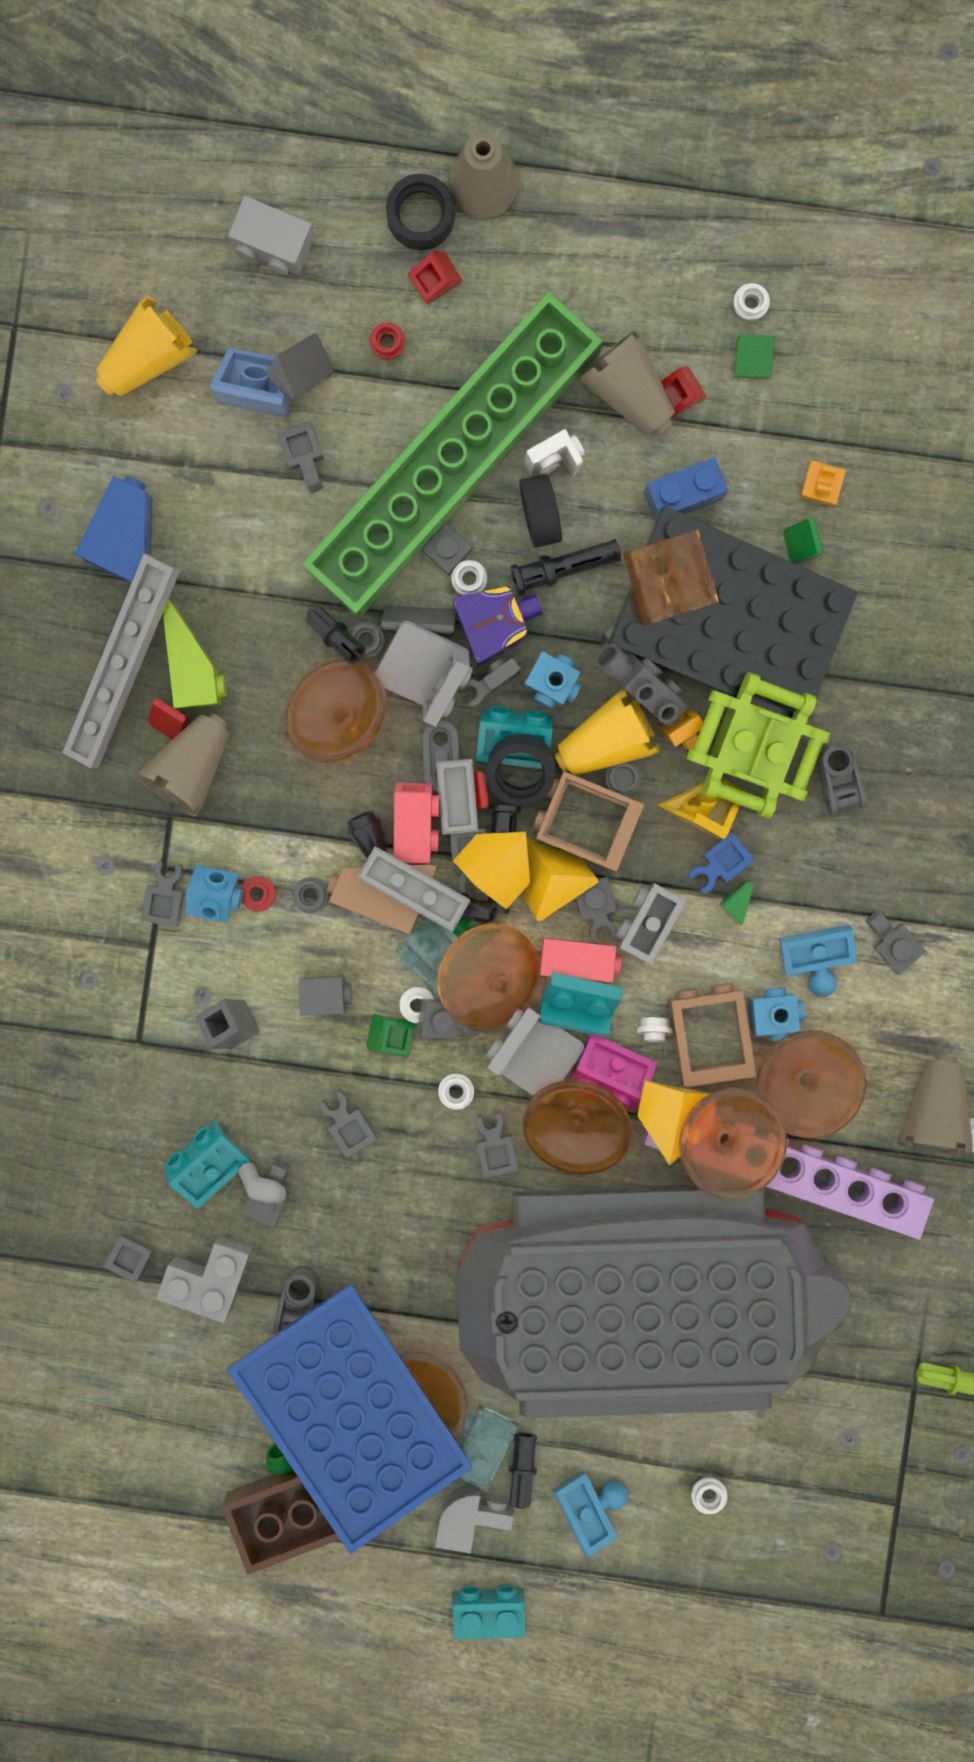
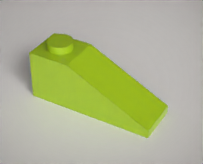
M168 599L163 611L174 708L179 711L220 707L222 706L221 697H227L224 675L219 676L218 669L176 605Z

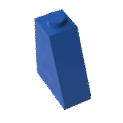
M113 475L75 554L82 560L132 583L143 554L151 555L153 499L144 491L146 485L127 475L124 480Z

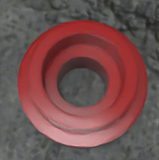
M381 323L370 334V348L380 359H395L405 348L404 333L400 327L393 323ZM385 337H391L394 340V344L389 348L381 345V341Z
M263 876L248 878L240 888L243 890L242 904L254 912L267 910L273 905L276 898V889L273 883ZM255 887H260L264 892V896L260 901L254 900L251 896V891Z

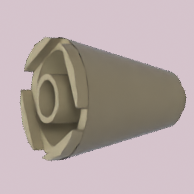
M477 133L469 138L453 162L448 174V189L453 196L454 205L467 213V216L473 219L490 220L503 215L516 199L519 190V174L516 165L495 136L489 133Z
M634 330L619 341L620 345H616L596 360L578 379L584 386L645 435L654 432L658 436L674 423L670 417L675 411L640 336Z
M210 713L208 717L200 714L137 772L136 777H140L139 781L168 804L170 801L176 804L182 803L178 810L191 816H197L202 809L230 737V733L226 730L228 724L213 713Z
M935 1054L934 1060H927L899 1135L898 1144L900 1146L906 1147L908 1140L915 1144V1150L956 1155L957 1148L965 1149V1156L973 1155L964 1065L957 1063V1057Z

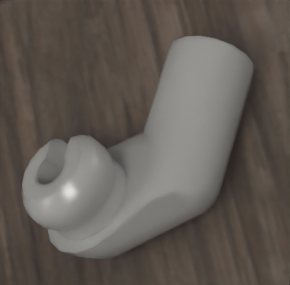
M246 1163L240 1166L238 1173L250 1199L267 1204H280L286 1197L284 1186L275 1180L260 1177L253 1163Z

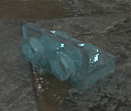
M429 918L396 950L404 966L411 971H416L426 981L425 984L428 990L444 1000H448L484 965L452 931Z
M480 1404L475 1414L469 1412L460 1433L464 1434L460 1447L473 1468L460 1476L459 1479L488 1491L515 1435L518 1422Z

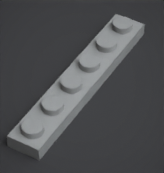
M143 554L62 752L90 769H98L180 573V570L149 554Z

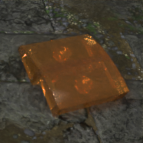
M699 530L623 553L644 625L719 602Z

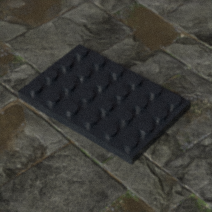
M664 506L660 509L608 645L616 644L624 652L633 653L641 659L648 657L657 666L734 698L737 697L742 681L748 672L759 675L762 681L797 694L808 693L817 697L858 591ZM754 694L750 704L791 719L795 711L793 707L758 694Z

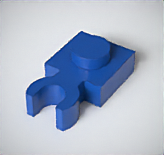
M730 832L725 839L720 840L703 854L709 863L705 867L698 866L693 868L687 877L693 879L699 873L704 874L707 877V883L699 890L701 894H704L713 889L718 876L727 883L755 859L737 837Z

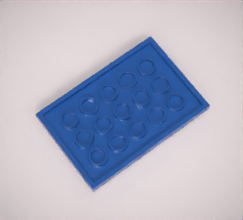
M351 1282L227 1367L228 1373L350 1555L473 1468L471 1462Z

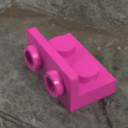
M590 1035L578 1065L569 1081L576 1084L577 1088L586 1094H598L609 1099V1102L619 1109L635 1110L640 1104L644 1080L651 1081L657 1062L600 1036Z

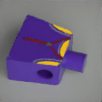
M510 586L452 598L454 608L477 667L484 665L528 638L524 622L543 615L536 594L516 601Z

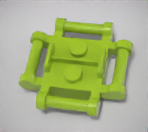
M748 672L745 675L736 698L712 690L708 699L711 701L696 744L694 749H689L686 757L690 761L710 767L702 787V796L710 799L718 797L755 810L758 816L770 819L774 814L779 793L805 802L809 792L806 790L821 748L823 743H828L831 735L829 732L806 724L808 717L815 708L816 697L808 693L800 695L762 681L759 675ZM758 694L795 708L792 719L750 704L753 695ZM726 706L728 707L711 754L708 755L707 753ZM801 735L810 737L793 783L792 785L785 783L784 779ZM723 773L765 787L762 797L722 784L721 778Z

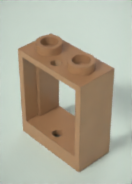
M563 771L560 778H554L553 787L547 797L551 798L547 811L539 810L532 827V830L538 832L535 839L617 872L645 804ZM567 785L625 808L605 857L547 834Z
M733 983L711 986L712 992L698 994L697 989L676 991L677 998L668 999L680 1081L684 1088L757 1077L744 991L739 988L734 989ZM733 1001L742 1060L691 1068L682 1009Z

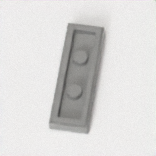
M374 846L357 877L359 880L452 932L470 902V899L376 846Z

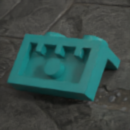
M504 706L483 708L480 719L476 761L488 763L489 754L495 744L506 736L518 733L534 735L544 741L550 748L553 717L547 716L546 713L538 710H529L522 713L511 711ZM526 753L510 754L501 762L504 765L542 769L540 761Z
M552 972L542 991L538 1021L541 1024L607 1037L610 1033L612 1015L622 999L623 988Z
M215 1120L208 1127L201 1128L195 1134L193 1141L183 1150L173 1153L163 1169L168 1185L198 1210L238 1173L240 1166L251 1161L248 1154L224 1133L221 1124Z
M501 1585L496 1587L495 1590H481L476 1586L462 1587L459 1591H453L454 1640L526 1637L524 1589H517L513 1585Z

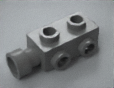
M609 644L598 653L595 659V666L606 676H613L626 691L668 728L676 723L689 708L680 697L684 691L669 676L664 681L658 677L662 671L648 657L641 661L633 653L627 655L616 644Z

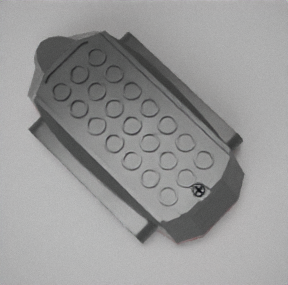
M753 1183L515 1192L512 1194L513 1220L477 1228L458 1262L460 1350L482 1382L503 1391L519 1401V1414L530 1418L769 1409L772 1407V1392H786L798 1378L810 1370L829 1334L841 1327L845 1321L852 1302L848 1283L835 1266L821 1255L805 1223L799 1217L766 1210L765 1186Z

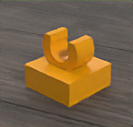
M811 460L799 498L835 507L846 470Z
M688 708L681 715L680 719L669 728L665 724L658 728L665 739L676 747L682 744L685 749L689 750L690 748L694 749L698 738L696 733L701 730L703 721L697 713Z

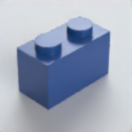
M716 457L647 483L644 490V495L655 522L661 507L667 506L682 514H688L723 500L728 493V488Z

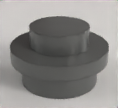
M630 761L609 767L606 771L605 782L609 790L623 796H628L639 788L641 773L639 768Z

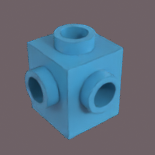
M542 651L524 687L536 693L534 697L536 701L553 709L555 704L562 707L566 700L573 703L583 684L577 681L581 673L575 669L577 663L561 654L554 658ZM551 677H558L562 684L553 686L549 679Z
M196 865L187 887L185 914L228 924L232 911L239 910L243 897V890L238 889L239 874Z
M786 987L764 989L765 996L748 997L751 1031L754 1035H769V1040L775 1041L791 1039V1032H800L799 1022H805L804 1005L802 1000L797 1001V995L786 993ZM780 1009L781 1014L777 1019H775L774 1013L776 1010Z

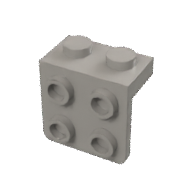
M404 621L400 624L376 668L373 680L377 685L422 705L423 721L436 727L442 716L448 717L455 703V697L453 696L458 687L464 688L470 679L472 668L469 662V650L410 621Z
M527 1005L523 1011L517 1008L506 1024L510 1031L504 1040L501 1041L497 1038L485 1056L490 1059L487 1063V1068L498 1076L500 1074L504 1075L540 1101L547 1102L554 1095L584 1051V1044L563 1028L539 1023L540 1013Z

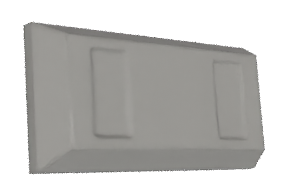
M472 759L436 762L442 835L479 831Z

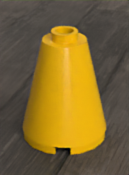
M149 295L140 300L96 368L99 375L96 381L109 395L115 393L118 396H123L192 358L197 352L196 348L188 347L193 341L182 326L167 310L159 313L154 308L159 302Z
M622 689L558 744L559 752L555 754V757L562 771H570L572 775L577 776L653 756L660 752L659 744L651 745L649 738L655 734L636 699L629 702L626 698L630 694L628 691Z

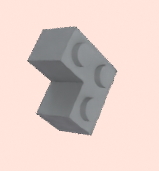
M220 1235L213 1245L206 1267L175 1256L167 1266L156 1300L225 1324L231 1314L254 1246Z

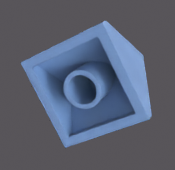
M231 347L228 348L210 383V390L218 403L288 418L292 399L265 375L275 357Z

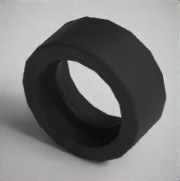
M423 173L408 175L399 180L388 194L386 202L388 226L395 239L406 248L418 251L433 249L443 243L452 232L455 220L453 196L446 184L435 176ZM423 192L437 198L441 205L442 215L436 227L429 231L418 233L410 231L403 225L400 220L399 210L401 203L406 197L414 193Z
M545 473L520 479L521 500L532 545L534 548L562 542L558 507L548 474Z
M518 733L506 736L495 744L489 754L486 772L489 789L497 799L508 805L525 807L538 803L548 795L554 784L556 763L553 752L544 741L534 735ZM518 752L530 754L540 761L543 769L542 776L532 786H512L501 777L499 769L502 760L506 756Z

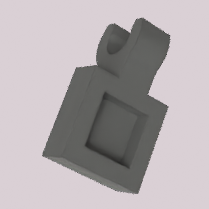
M311 422L277 433L290 471L301 468L310 493L322 489L323 486L314 463L323 460L324 457Z
M501 658L485 669L488 675L482 681L469 679L464 688L458 687L460 693L469 687L476 689L477 697L468 703L471 708L480 705L486 696L492 694L521 673L520 667L513 658L507 662Z
M876 911L865 920L867 925L881 939L873 948L896 974L900 975L927 952L904 924H898L893 929L882 913L878 914Z
M276 1160L267 1179L275 1180L282 1185L290 1165ZM286 1191V1197L280 1204L262 1203L254 1201L248 1196L241 1214L274 1228L290 1192Z

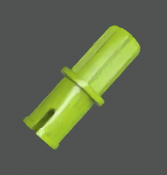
M925 1362L919 1364L916 1370V1378L919 1384L945 1389L951 1395L959 1392L974 1396V1373L962 1371L956 1365L948 1368Z

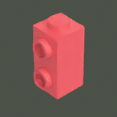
M396 783L394 793V857L408 865L430 863L431 852H438L439 830H432V817H439V795H433V783Z
M543 938L540 975L547 976L546 982L552 972L599 983H613V976L620 975L622 954L616 953L617 946Z

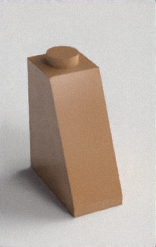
M431 864L409 865L433 879L438 867ZM363 867L342 868L340 874L334 872L326 891L332 894L329 900L330 903L409 935L412 933L419 913L359 880L357 877Z

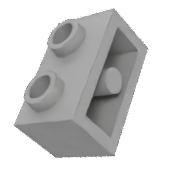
M247 196L243 197L228 234L231 246L235 249L234 253L248 261H254L257 258L267 262V266L277 273L288 275V272H291L298 276L315 238L312 223Z
M651 883L648 889L642 886L632 904L637 910L631 921L625 918L615 935L620 940L617 947L652 965L682 911L686 900L655 883Z

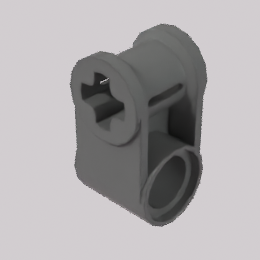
M842 744L824 747L818 756L817 766L822 782L823 798L829 815H836L838 810L859 806V808L867 807V796L859 775L854 752L848 746ZM833 751L840 752L844 758L843 766L838 771L832 770L828 764L829 755ZM850 793H851L850 796H847V797H843V798H839V799H838L839 796H842V795H846V794H850Z
M299 1266L289 1273L277 1308L273 1334L278 1333L314 1308L319 1278L312 1268ZM303 1280L309 1285L310 1290L306 1293L297 1292L293 1288L292 1282Z

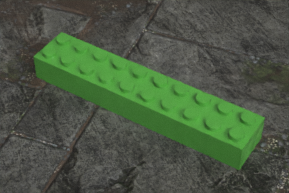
M548 291L302 563L306 572L360 619L422 551V548L451 519L601 353L603 340Z

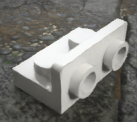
M566 429L527 450L523 464L529 475L532 476L537 472L540 475L552 472L560 466L558 462L563 460L573 477L581 469L583 464L581 457L585 455V452L578 438L575 435L569 437Z

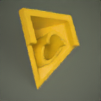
M721 778L722 784L745 791L739 788L738 786L730 783L729 781ZM704 783L656 805L717 840L726 838L740 807L738 804L718 797L710 799L702 796Z
M526 832L476 834L453 860L476 887L505 909L531 883Z
M527 838L531 883L523 891V900L538 922H540L599 883V881L582 858Z
M644 1080L637 1117L667 1163L671 1165L709 1132L717 1095Z

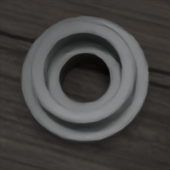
M372 622L358 623L352 628L350 635L360 643L363 635L370 634L373 636L374 641L372 645L365 647L363 656L356 650L354 653L362 658H372L378 655L385 643L381 628Z
M314 877L300 880L293 890L295 905L306 913H315L322 910L329 899V893L326 892L327 886L323 881ZM309 888L315 889L318 893V897L314 902H309L305 898V892Z

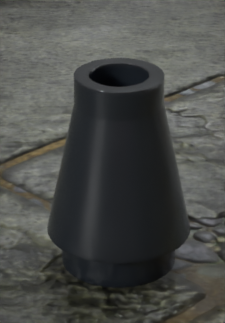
M373 810L362 813L347 821L349 826L347 833L366 859H368L374 846L388 853L380 817H376Z

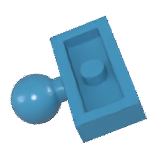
M850 924L779 938L785 975L790 976L813 971L808 978V987L818 997H827L836 989V977L828 968L857 963L854 932Z
M580 1471L551 1490L583 1555L589 1557L618 1538L604 1510L607 1508L618 1510L627 1503L628 1490L622 1482L618 1480L607 1481L602 1486L600 1495L597 1496L587 1474Z

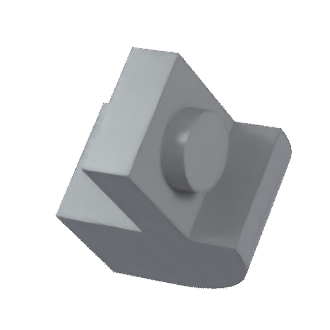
M468 1484L455 1489L442 1504L435 1547L471 1553L475 1525L511 1531L514 1507H511L508 1501L501 1497L490 1496L486 1500L480 1499L481 1484Z

